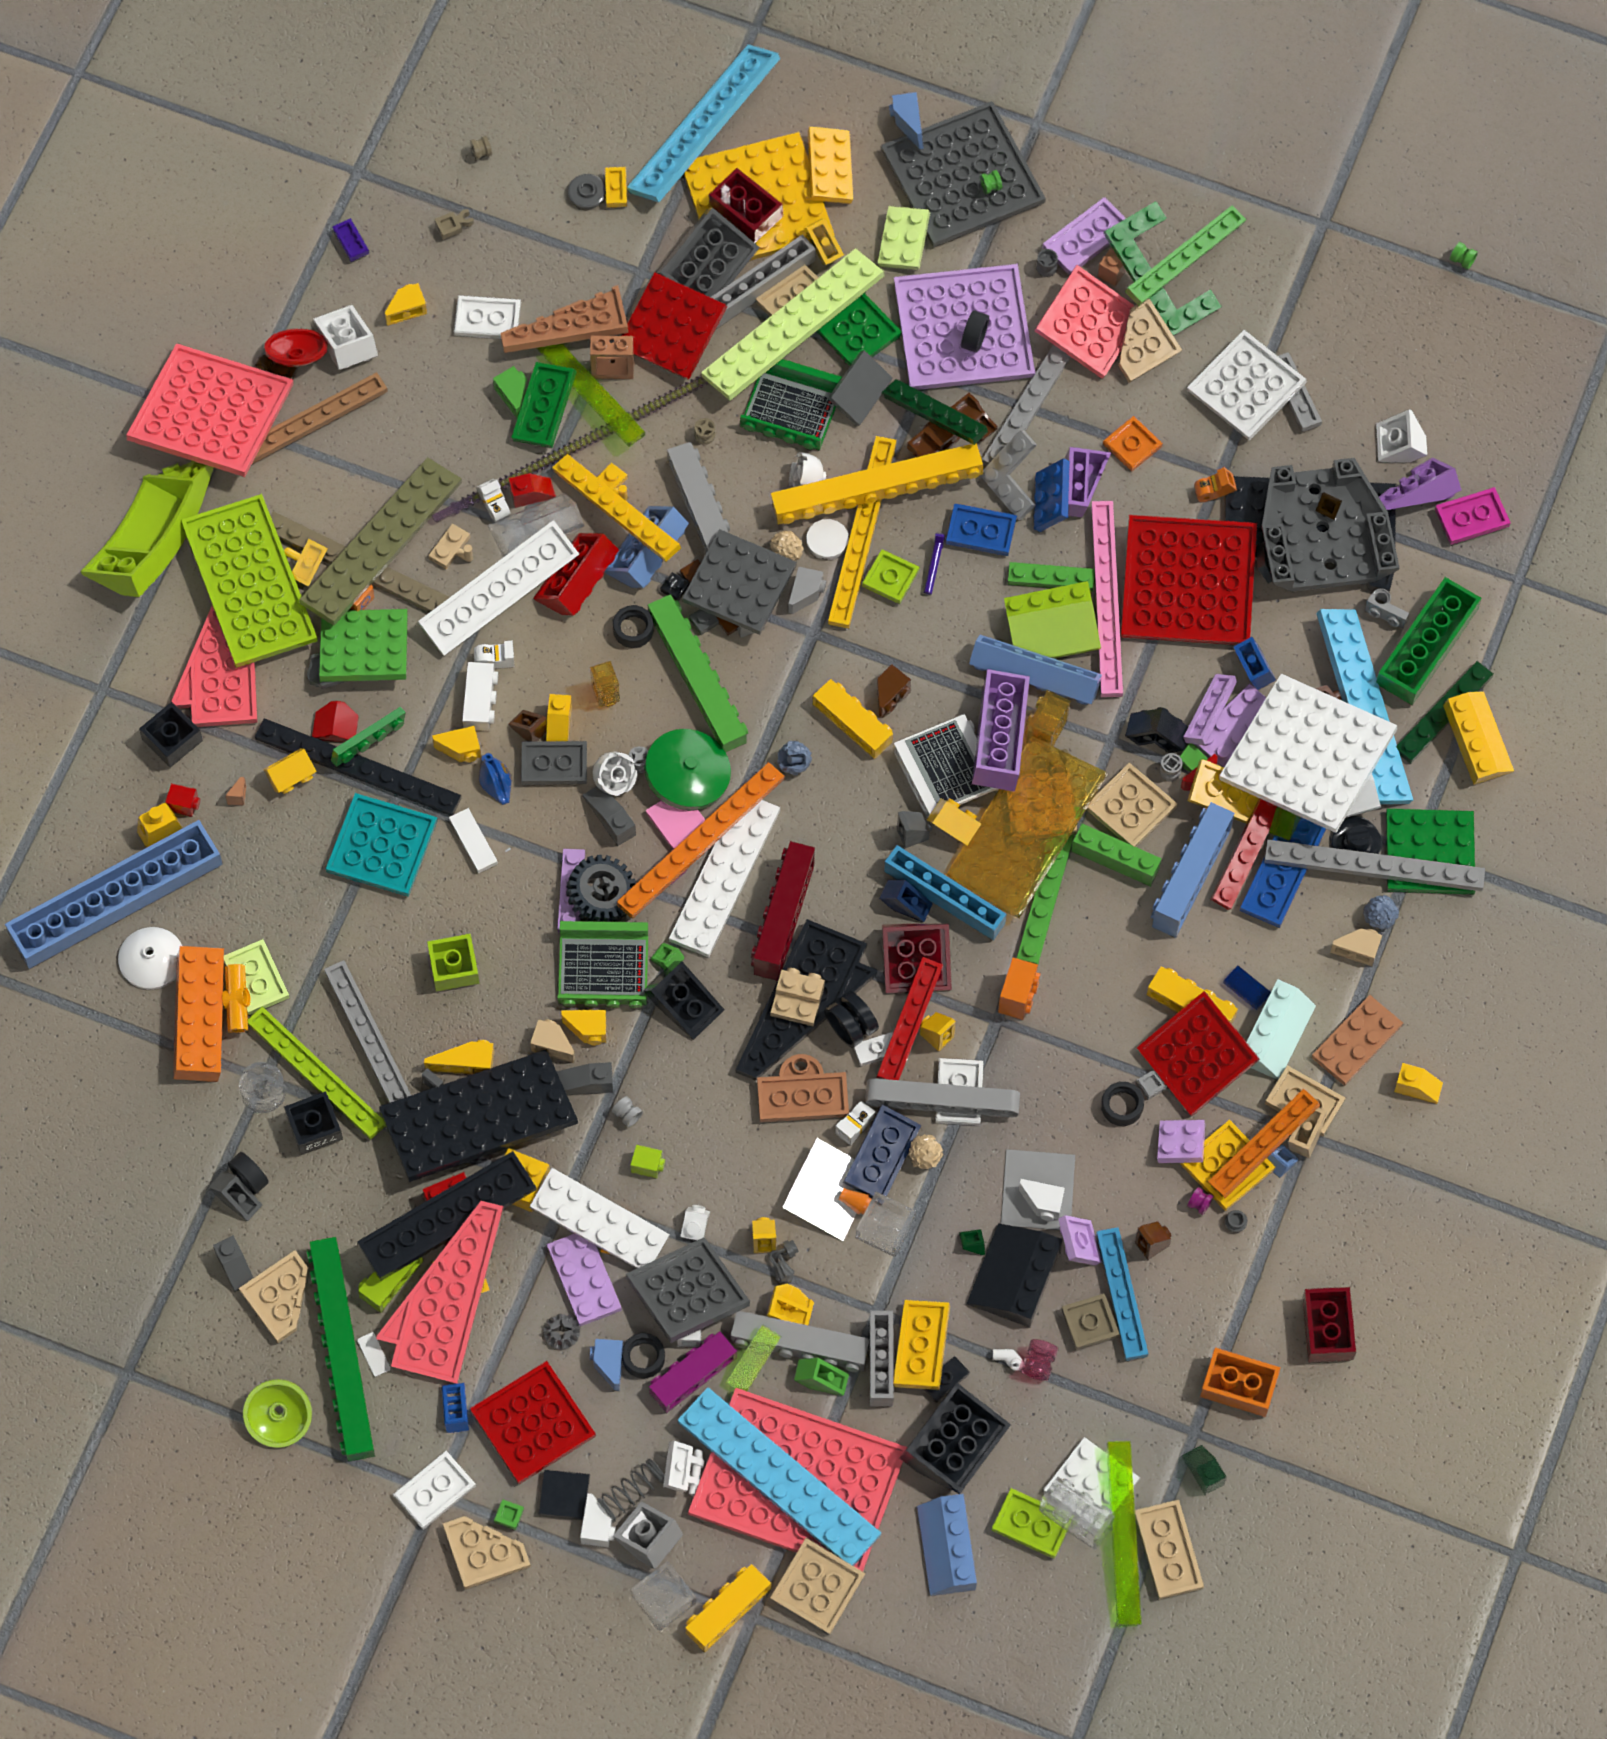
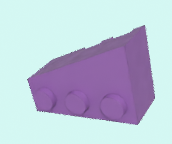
M1069 448L1064 458L1070 461L1068 516L1083 517L1111 452Z

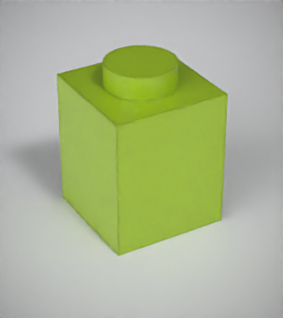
M636 1145L631 1162V1173L657 1179L659 1172H663L666 1159H663L662 1150Z

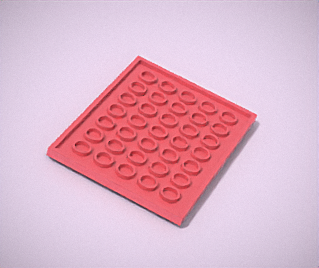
M735 1388L729 1404L733 1409L879 1530L903 1461L899 1458L907 1447ZM711 1451L688 1515L796 1553L805 1538L829 1551ZM872 1546L854 1565V1567L862 1572L864 1571Z

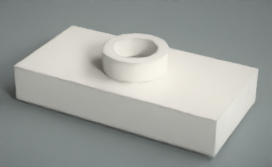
M893 1032L862 1041L854 1048L860 1067L883 1060Z

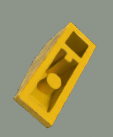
M487 1040L471 1041L425 1058L424 1066L425 1069L428 1068L430 1071L475 1074L487 1069L491 1070L494 1059V1045Z

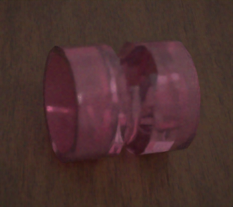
M1031 1340L1027 1350L1029 1357L1024 1359L1021 1372L1036 1380H1049L1052 1371L1050 1363L1055 1362L1058 1348L1043 1340Z

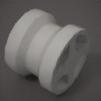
M640 746L631 749L628 755L633 759L637 773L645 772L644 764L648 753L646 748Z

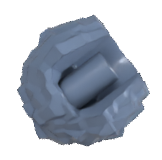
M789 741L778 751L777 762L779 768L786 773L798 775L809 767L812 761V753L803 743Z
M1387 895L1371 898L1363 909L1366 923H1369L1375 929H1388L1395 924V920L1399 917L1398 908Z

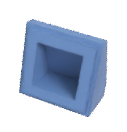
M1283 1144L1267 1158L1275 1166L1273 1172L1278 1177H1282L1299 1160Z

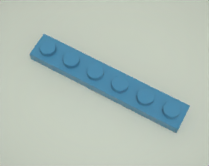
M1119 1227L1097 1231L1096 1236L1125 1360L1148 1357L1147 1345Z

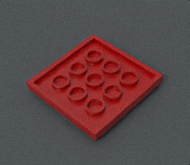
M654 272L627 323L628 333H623L621 336H633L635 356L689 380L723 317L727 305Z
M1205 991L1137 1047L1139 1052L1191 1116L1195 1115L1260 1060L1258 1055Z
M545 1361L470 1408V1412L518 1484L523 1483L596 1437V1433L548 1361Z

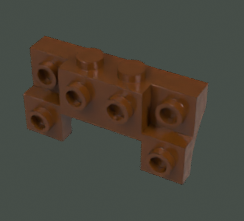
M967 393L951 406V408L987 426L988 432L980 439L981 442L997 430V425L989 418L972 394ZM928 422L920 433L907 442V449L915 457L948 450L961 438Z

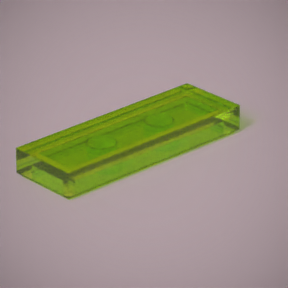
M762 1324L726 1383L734 1388L748 1391L782 1336Z

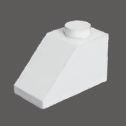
M1021 1179L1019 1191L1036 1216H1041V1219L1046 1221L1058 1220L1065 1188Z
M588 1493L580 1537L581 1544L609 1548V1542L614 1541L613 1535L615 1534L616 1527H612V1519L597 1502L593 1494Z

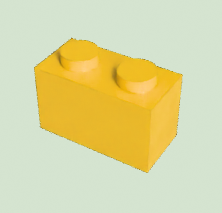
M821 218L804 227L823 265H827L844 256L825 218Z
M301 748L263 769L274 791L277 793L282 792L283 794L293 790V785L299 781L303 784L313 778L312 774L317 772L305 749Z
M940 798L927 821L968 846L981 823L976 821L978 816L967 809L964 813L958 809L960 804L950 798L948 801Z

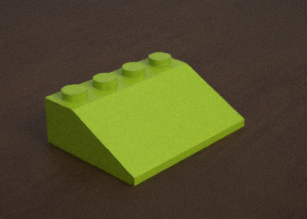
M1088 581L1004 598L1014 646L1053 659L1101 649Z

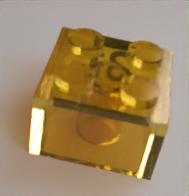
M1048 690L1044 697L1040 696L1035 706L1037 708L1035 714L1031 713L1026 722V743L1050 754L1068 721L1071 701Z

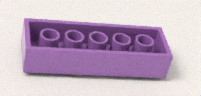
M987 669L982 690L972 784L1015 792L1020 772L1029 676Z

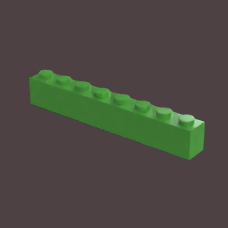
M670 594L648 604V611L653 618V624L716 741L725 752L746 744L747 734H749L744 722L740 723L738 719L739 713L735 705H730L728 701L729 694L725 687L721 688L719 684L720 678L716 670L710 668V659L706 652L702 653L699 638L691 633V624L687 617L683 618L681 614L682 608L678 600L674 601Z

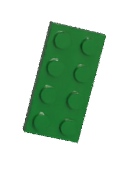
M540 362L535 363L511 437L513 441L553 448L577 373L575 369Z

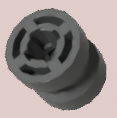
M1044 249L1039 252L1036 270L1041 276L1051 277L1056 273L1057 253L1051 249Z

